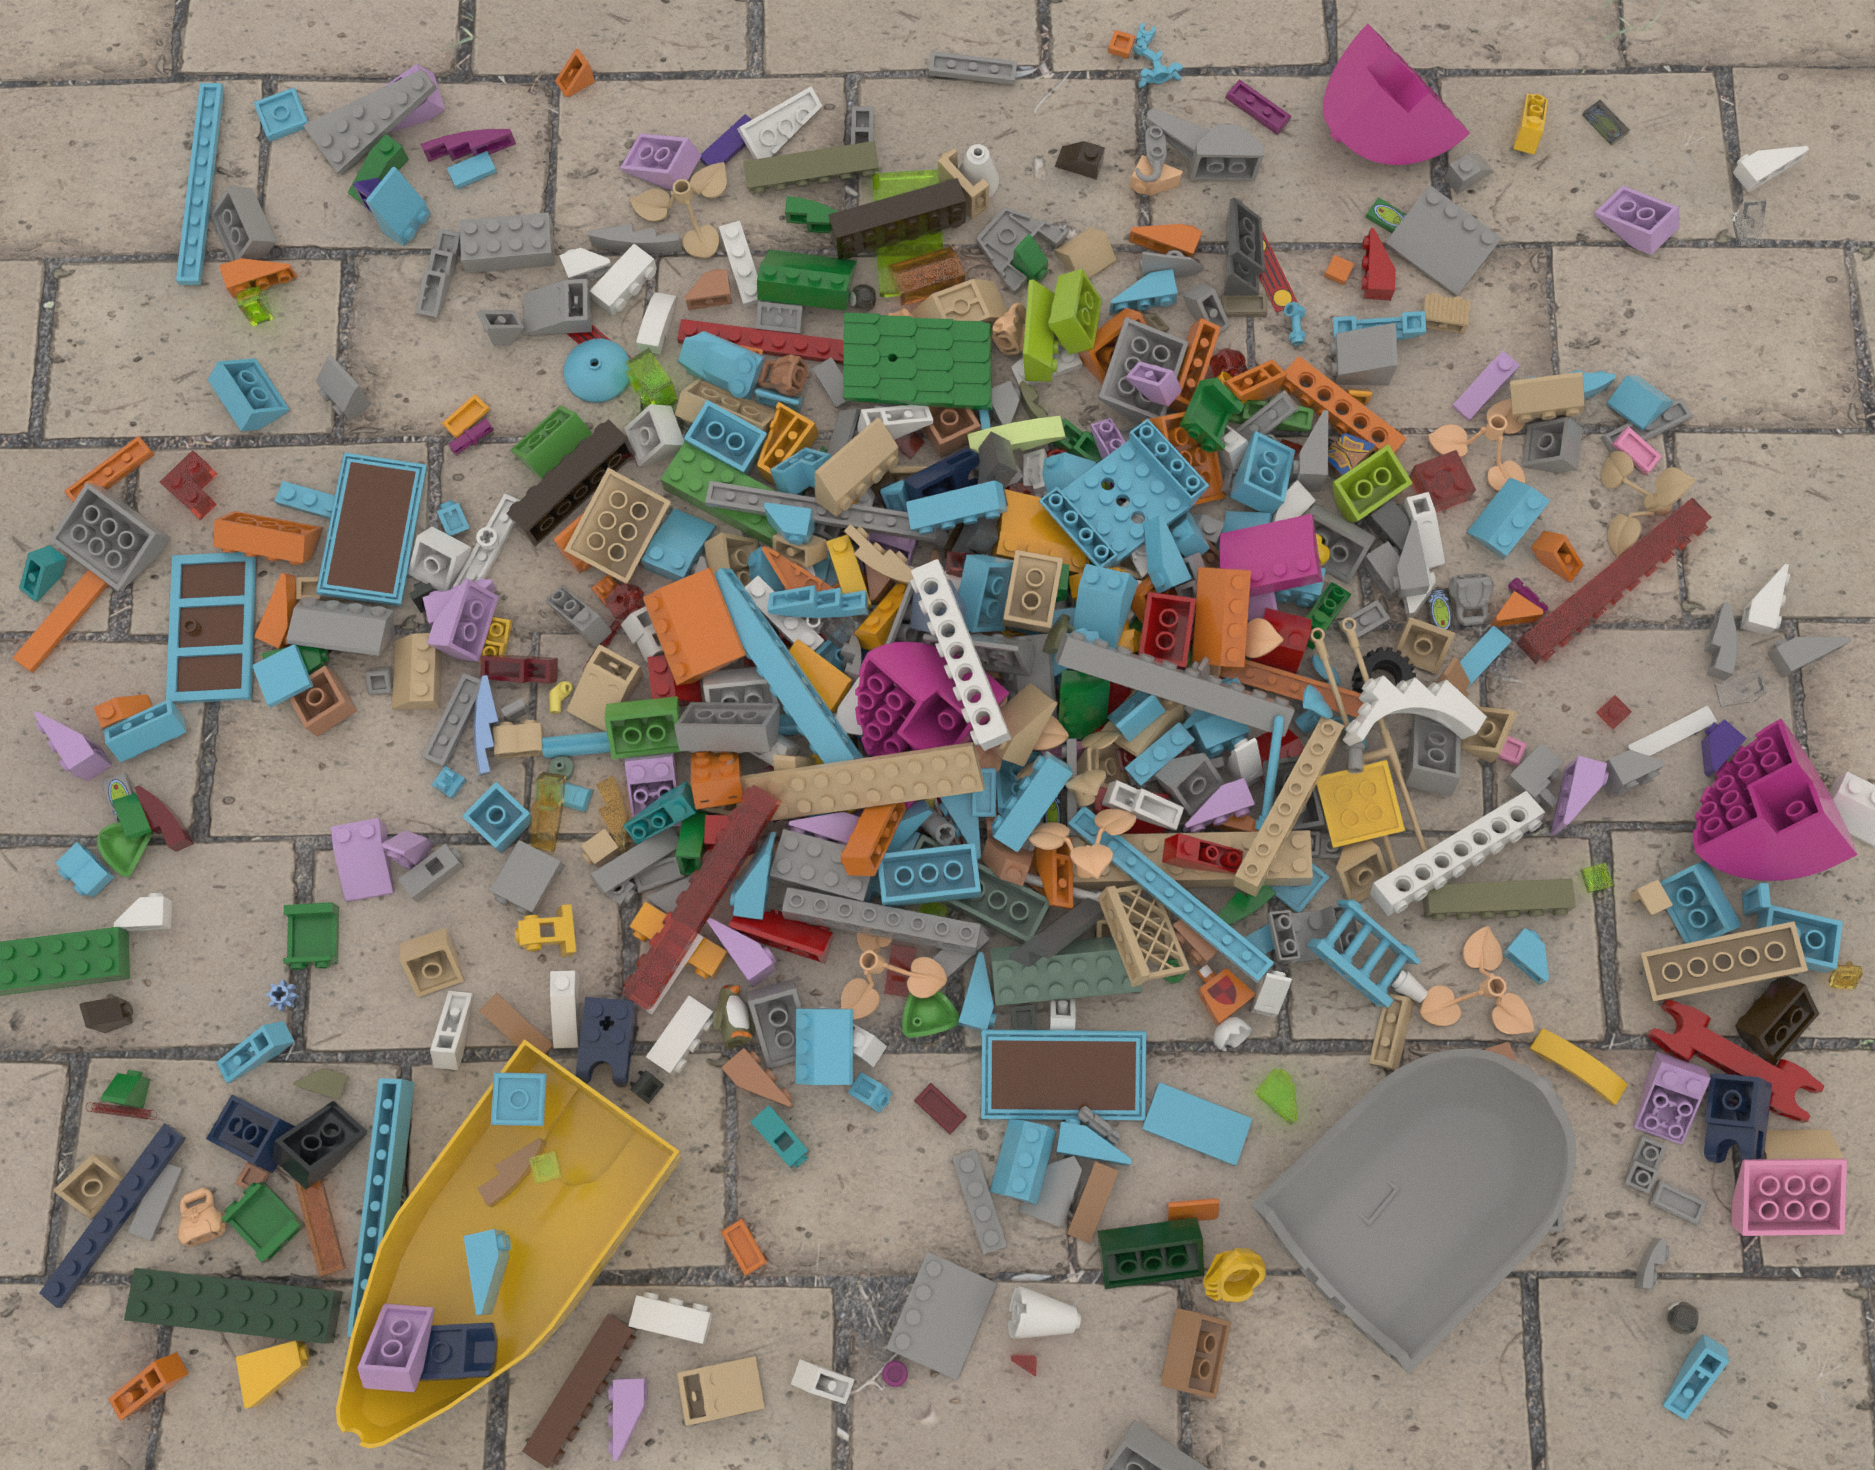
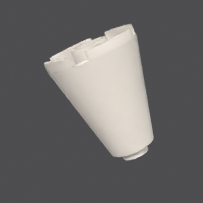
M981 144L972 145L968 149L958 170L973 186L982 179H985L989 184L990 198L998 189L999 174L988 149Z
M1018 1286V1288L1014 1289L1009 1306V1312H1012V1320H1008V1330L1011 1338L1022 1339L1071 1334L1080 1327L1081 1314L1077 1313L1076 1307L1026 1287Z

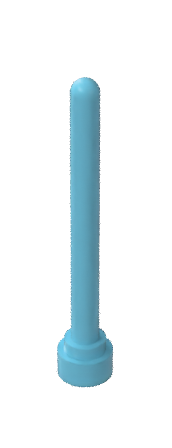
M1281 715L1276 716L1274 719L1262 815H1259V819H1256L1255 830L1260 831L1273 806L1284 718Z

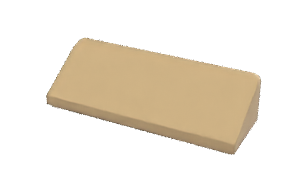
M1387 993L1393 999V1002L1389 1008L1382 1007L1369 1064L1395 1071L1399 1068L1414 1001L1407 996Z

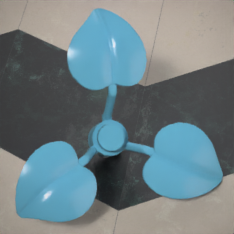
M1314 654L1312 662L1315 669L1326 679L1327 684H1330L1322 659H1319V656ZM1330 664L1335 682L1338 687L1341 684L1339 674L1337 673L1336 669ZM1307 685L1303 696V708L1307 710L1295 719L1299 729L1308 734L1317 726L1322 716L1344 725L1341 716L1332 718V709L1326 703L1322 694L1314 686ZM1347 715L1349 723H1351L1354 719ZM1365 737L1364 740L1362 741V743L1365 745V751H1366V750H1367V742H1366V737Z

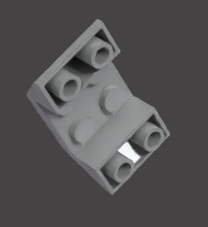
M1333 905L1318 911L1291 913L1290 910L1267 913L1277 961L1283 964L1322 960L1306 945L1311 938H1326L1345 910L1339 905ZM1354 918L1350 920L1334 943V950L1339 954L1345 952L1358 933ZM1360 947L1356 953L1361 952L1362 947Z

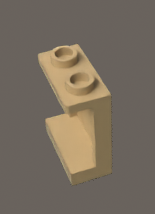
M954 148L950 152L943 153L938 160V183L958 178L966 199V214L973 219L989 207V184L985 179H982L973 186L958 170V151Z

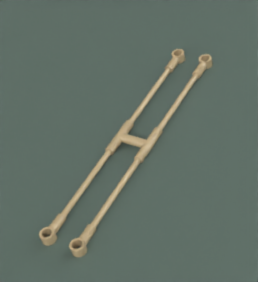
M1349 617L1341 621L1340 628L1343 632H1346L1350 647L1354 650L1364 683L1369 680V676L1359 649L1360 644L1355 631L1356 621ZM1346 621L1351 622V629L1345 627ZM1314 628L1311 630L1309 639L1314 642L1319 659H1322L1346 730L1347 725L1350 723L1327 658L1329 655L1323 640L1325 632L1321 628ZM1314 631L1320 633V639L1317 640L1313 637ZM1382 717L1378 720L1384 747L1363 754V765L1388 757L1392 771L1395 772L1421 852L1424 853L1427 851L1401 773L1402 768L1389 729H1386ZM1381 836L1390 861L1389 866L1391 872H1393L1400 866L1395 860L1388 836Z

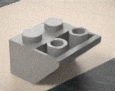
M1628 750L1605 762L1607 763L1606 771L1609 774L1607 782L1603 787L1608 796L1615 793L1621 796L1637 785L1642 786L1652 781L1653 778L1660 775L1659 770L1665 766V763L1651 756Z

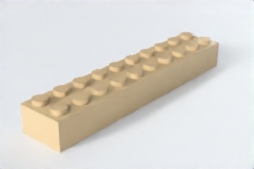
M1310 830L1291 831L1263 883L1264 886L1311 885L1313 871ZM1258 832L1181 834L1242 850L1243 862ZM1178 833L1119 834L1183 888L1234 887L1235 874L1186 869L1162 863L1165 839ZM1079 835L1067 836L1072 838L1074 848L1086 847V845L1092 846ZM1112 862L1103 870L1098 879L1095 877H1079L1076 865L1073 863V887L1088 890L1105 889L1109 886L1122 888L1138 885Z

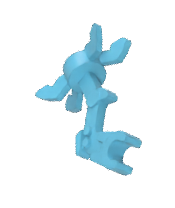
M1142 23L1136 37L1137 46H1133V51L1138 56L1143 55L1151 60L1154 69L1151 71L1144 68L1141 71L1140 77L1142 79L1139 83V88L1145 87L1146 83L1161 84L1173 78L1180 81L1181 76L1177 72L1183 69V65L1173 62L1168 68L1161 65L1162 50L1155 53L1147 48L1155 36L1156 27L1153 26L1152 30L1147 32L1144 30L1145 23Z

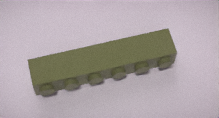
M875 141L743 161L747 189L749 192L753 191V194L765 193L766 189L775 188V191L786 190L789 185L795 184L797 187H806L810 185L809 182L818 181V184H826L832 182L831 179L840 178L841 181L851 180L853 175L862 174V177H871L875 175V172H879Z
M1572 879L1445 884L1438 890L1433 888L1423 898L1424 918L1432 917V921L1447 920V917L1456 916V920L1471 919V916L1480 915L1481 919L1495 918V915L1504 914L1505 918L1520 917V914L1529 913V917L1544 916V913L1553 912V916L1568 915L1569 911L1576 908Z

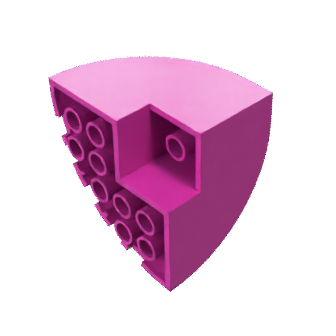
M1369 23L1366 24L1345 50L1327 84L1323 100V115L1331 130L1329 135L1337 143L1342 141L1352 151L1368 160L1390 165L1418 163L1448 151L1470 134L1467 128L1455 117L1450 108L1432 88L1428 87L1419 74L1411 66H1408V63L1397 52H1394L1387 41Z
M895 642L882 645L867 653L858 674L860 677L859 686L855 689V695L858 696V706L855 708L857 725H861L864 737L861 740L867 755L874 757L973 742L970 731L974 729L971 722L966 723L961 709H964L965 706L963 701H958L954 694L953 687L956 686L953 678L949 679L944 668L948 663L945 656L940 657L936 646L917 642ZM954 654L953 659L961 658V656L957 654ZM965 673L962 681L970 680L973 673ZM986 673L1000 707L1009 692ZM974 695L970 702L977 703L981 699V695ZM982 717L979 725H986L990 717ZM918 800L904 802L906 808L909 809Z
M1781 718L1756 733V739L1748 746L1744 747L1741 745L1730 762H1724L1715 773L1717 779L1713 785L1706 787L1700 799L1702 806L1694 817L1697 820L1696 829L1693 830L1695 852L1711 866L1740 878L1760 881L1797 879L1825 871L1858 855L1843 818L1824 782L1793 733Z

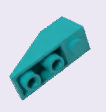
M686 781L669 790L623 825L636 844L696 813L697 809L695 808L690 784Z

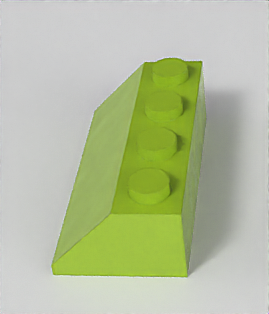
M1029 280L1023 346L1025 381L1052 382L1053 373H1057L1058 359H1054V354H1059V340H1055L1056 334L1050 330L1048 320L1051 315V304L1055 293L1035 280Z

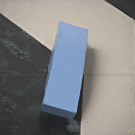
M487 675L482 676L480 679L474 710V753L478 776L486 775L490 772L485 750H490L494 747L489 726L498 722Z

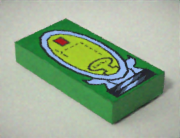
M1378 197L1365 218L1393 233L1407 214Z

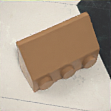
M1176 1308L1160 1386L1216 1399L1231 1322Z

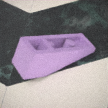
M1502 351L1452 407L1470 421L1514 377L1520 364Z

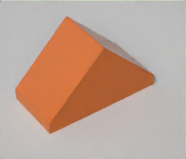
M579 49L574 50L555 80L565 97H570L595 82L591 66Z
M1514 591L1491 622V627L1536 622L1543 615V609Z

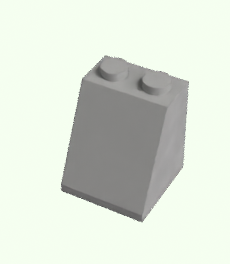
M1396 323L1337 333L1334 341L1330 342L1329 348L1330 355H1333L1334 360L1331 363L1330 374L1334 376L1335 384L1389 385L1398 366Z

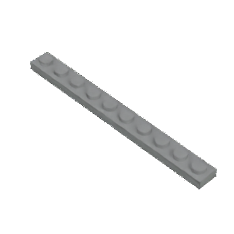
M714 481L709 482L705 500L706 506L766 515L764 509L765 502L811 508L816 524L847 528L851 524L856 529L859 526L862 527L866 532L936 543L938 528L933 529L934 532L931 534L920 535L918 532L910 529L908 512L851 504L848 510L842 511L836 517L816 503L814 497Z

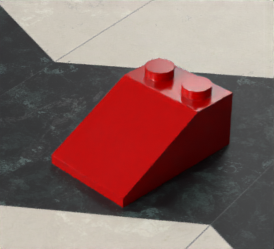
M1265 607L1262 619L1271 623L1284 640L1271 652L1258 658H1250V661L1296 674L1311 633L1312 619Z

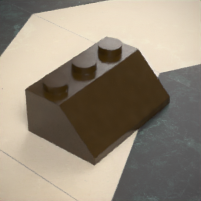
M1784 976L1776 978L1775 981L1770 983L1768 989L1761 997L1756 999L1745 1015L1739 1018L1735 1027L1742 1041L1765 1061L1775 1065L1816 1019L1819 1011L1807 986L1793 978Z

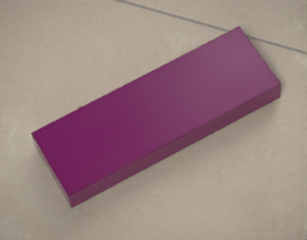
M1240 79L1226 94L1225 98L1276 135L1291 120V115Z

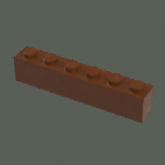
M612 1313L607 1314L523 1448V1453L547 1469L554 1464L557 1466L566 1453L563 1448L568 1441L572 1443L580 1431V1428L577 1427L582 1418L587 1419L592 1412L594 1405L591 1403L596 1395L601 1396L609 1383L606 1379L611 1372L615 1373L623 1361L620 1357L625 1349L629 1351L637 1339L634 1336L637 1329L630 1327L629 1324Z

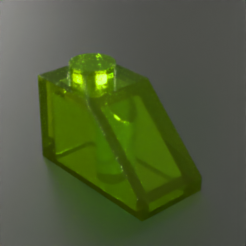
M259 286L248 288L244 292L237 294L238 307L252 326L274 319L267 298Z
M1275 1067L1253 1093L1285 1121L1293 1125L1298 1120L1295 1084L1291 1081L1292 1077L1282 1068L1278 1070Z

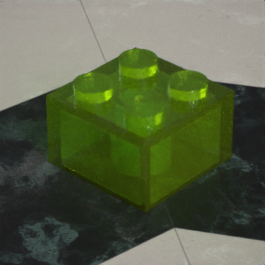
M649 348L626 361L628 371L625 373L630 380L629 384L635 393H639L645 408L650 404L673 406L678 403L672 381Z

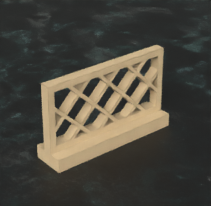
M1139 884L1122 888L1109 886L1099 895L1098 901L1132 987L1139 986L1144 981L1187 973L1190 970L1164 905L1152 895L1151 903L1140 897L1141 891H1145V889ZM1119 895H1126L1133 900L1130 907L1121 902ZM1136 902L1148 908L1145 916L1133 909ZM1151 911L1160 916V925L1148 918ZM1130 915L1141 921L1139 929L1130 924L1128 919ZM1145 924L1157 930L1154 938L1142 931ZM1160 933L1168 937L1170 941L1169 947L1157 940ZM1139 937L1150 943L1147 951L1139 947L1137 942ZM1154 946L1165 952L1163 960L1151 954ZM1170 955L1177 959L1180 967L1175 968L1166 963L1168 956ZM1148 959L1159 965L1158 971L1149 972L1146 964Z

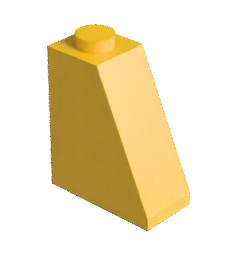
M295 1340L236 1357L245 1409L259 1406L308 1366L307 1360L310 1358L308 1345L304 1344V1341Z

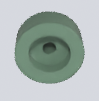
M557 756L550 762L549 771L555 779L566 781L572 777L574 765L568 757Z

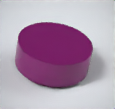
M893 1360L884 1366L882 1376L887 1385L899 1387L906 1382L908 1370L904 1363Z

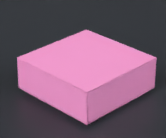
M1508 736L1497 759L1517 767L1527 744Z

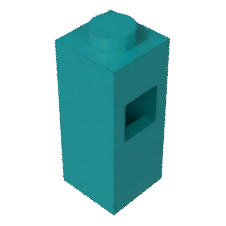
M770 1105L750 1121L790 1168L794 1166L799 1168L808 1160L806 1155L810 1151Z

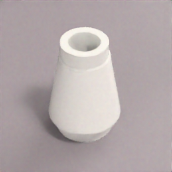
M1402 969L1390 984L1394 991L1410 997L1418 1003H1421L1428 994V991L1424 989L1409 971Z

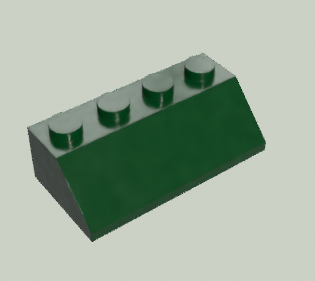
M1197 1217L1097 1231L1104 1289L1205 1276L1203 1237Z

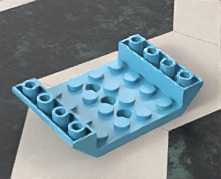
M1146 419L1130 431L1127 442L1062 491L1058 487L1041 498L1039 503L1095 566L1110 568L1118 565L1146 543L1144 523L1162 514L1167 526H1169L1195 504L1208 489L1209 485L1152 422ZM1109 481L1113 483L1114 488L1105 490L1101 484ZM1119 498H1126L1129 504L1125 507H1120L1116 501ZM1134 515H1141L1144 518V522L1136 524L1131 518Z

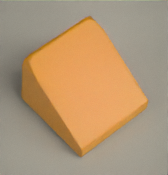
M1346 388V392L1363 405L1369 403L1372 396L1371 390Z

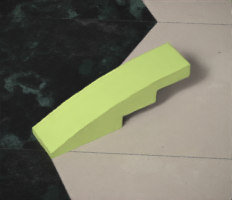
M1061 416L1019 421L967 434L970 448L977 450L978 454V448L991 431L1009 440L1012 450L1020 448L1022 451L1066 438Z

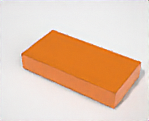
M743 1219L720 1231L745 1276L768 1263Z

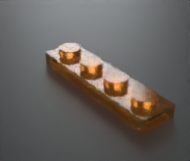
M323 1178L307 1190L294 1179L319 1277L346 1269Z

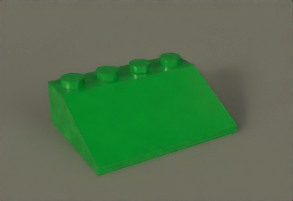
M769 249L760 265L757 277V298L763 301L847 311L857 260L843 258L838 260L835 257Z

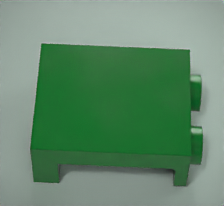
M1217 377L1200 380L1180 426L1187 432L1188 436L1201 445L1204 451L1208 453L1222 451L1226 445L1220 439L1231 414L1241 413L1244 404Z
M333 902L284 905L283 915L288 917L287 958H283V963L291 967V970H305L306 966L315 965V968L326 969L330 968V964H338L339 906Z
M254 1182L244 1190L245 1196L239 1202H232L224 1210L226 1214L221 1219L224 1223H229L257 1252L255 1256L261 1262H269L306 1224L266 1182H258L257 1184Z

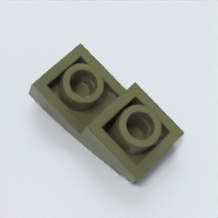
M1024 381L1020 382L1021 402L1029 418L1049 417L1047 411L1042 406H1037L1039 395L1035 387L1030 384L1027 385Z

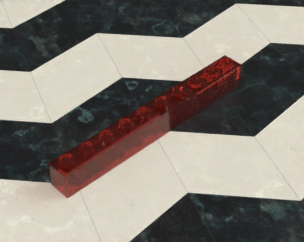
M1692 497L1524 634L1516 644L1535 664L1541 659L1546 662L1556 653L1553 649L1558 645L1563 648L1573 639L1570 635L1575 631L1580 634L1590 625L1588 621L1592 617L1596 620L1607 611L1605 607L1609 603L1613 606L1624 597L1622 593L1626 589L1631 592L1641 583L1639 579L1645 575L1648 578L1658 569L1656 565L1662 561L1665 564L1675 555L1673 553L1675 549L1679 548L1682 550L1692 541L1690 539L1692 535L1695 534L1697 537L1708 528L1706 523L1712 517Z
M753 784L752 787H748L741 797L743 802L739 808L735 807L728 817L730 822L726 829L722 828L715 838L717 843L712 850L709 849L702 858V862H704L699 871L695 870L689 879L690 886L686 892L682 891L676 899L675 903L678 905L673 913L670 911L662 922L664 925L663 929L652 937L649 943L651 948L647 954L643 953L636 963L638 968L634 975L630 974L623 984L625 989L622 994L645 1010L652 1009L695 938L701 932L781 805L782 801L758 785Z

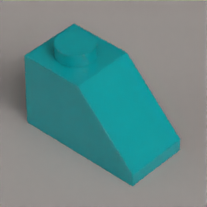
M51 545L29 552L19 589L35 602L39 601L61 578L67 558Z

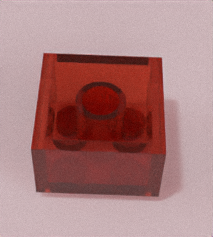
M1457 450L1414 465L1409 474L1417 494L1429 492L1436 512L1470 500L1476 491Z

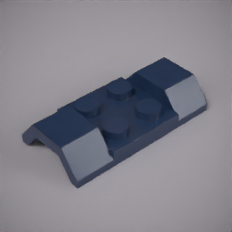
M494 1323L432 1325L424 1368L419 1381L490 1377L496 1368L498 1338Z

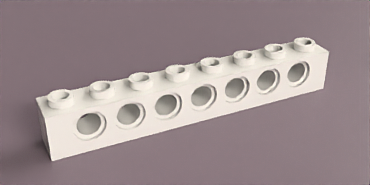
M936 559L911 570L914 579L910 580L915 593H920L922 600L918 601L923 614L929 615L931 621L927 622L928 628L932 636L936 635L939 643L935 644L940 657L945 656L948 664L944 668L949 679L953 678L956 686L953 687V691L957 700L963 701L965 708L961 709L966 723L971 722L974 730L970 731L975 745L980 744L985 751L1011 740L1012 738L941 563ZM932 587H938L936 593L931 595L928 594V591ZM939 609H947L942 616H936ZM948 630H955L953 636L945 637V633ZM964 651L961 658L953 659L956 652ZM965 673H973L970 680L962 681ZM974 695H981V699L977 703L970 702ZM982 717H990V721L986 725H979Z
M1525 791L1374 882L1370 895L1387 916L1394 912L1401 913L1408 907L1409 903L1414 900L1417 902L1422 900L1433 888L1436 890L1440 889L1451 877L1458 878L1469 866H1477L1482 863L1487 855L1499 853L1505 844L1517 842L1523 836V833L1528 830L1530 832L1535 831L1541 826V820L1545 811ZM1474 841L1480 842L1482 845H1478ZM1455 853H1460L1463 855V857L1458 856ZM1436 864H1440L1444 868H1439ZM1417 876H1422L1426 880H1421ZM1397 888H1403L1406 890V892H1402Z

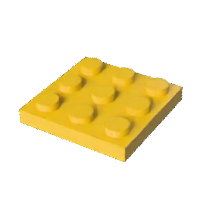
M1387 760L1363 765V772L1349 773L1347 769L1320 777L1317 788L1333 848L1405 831Z

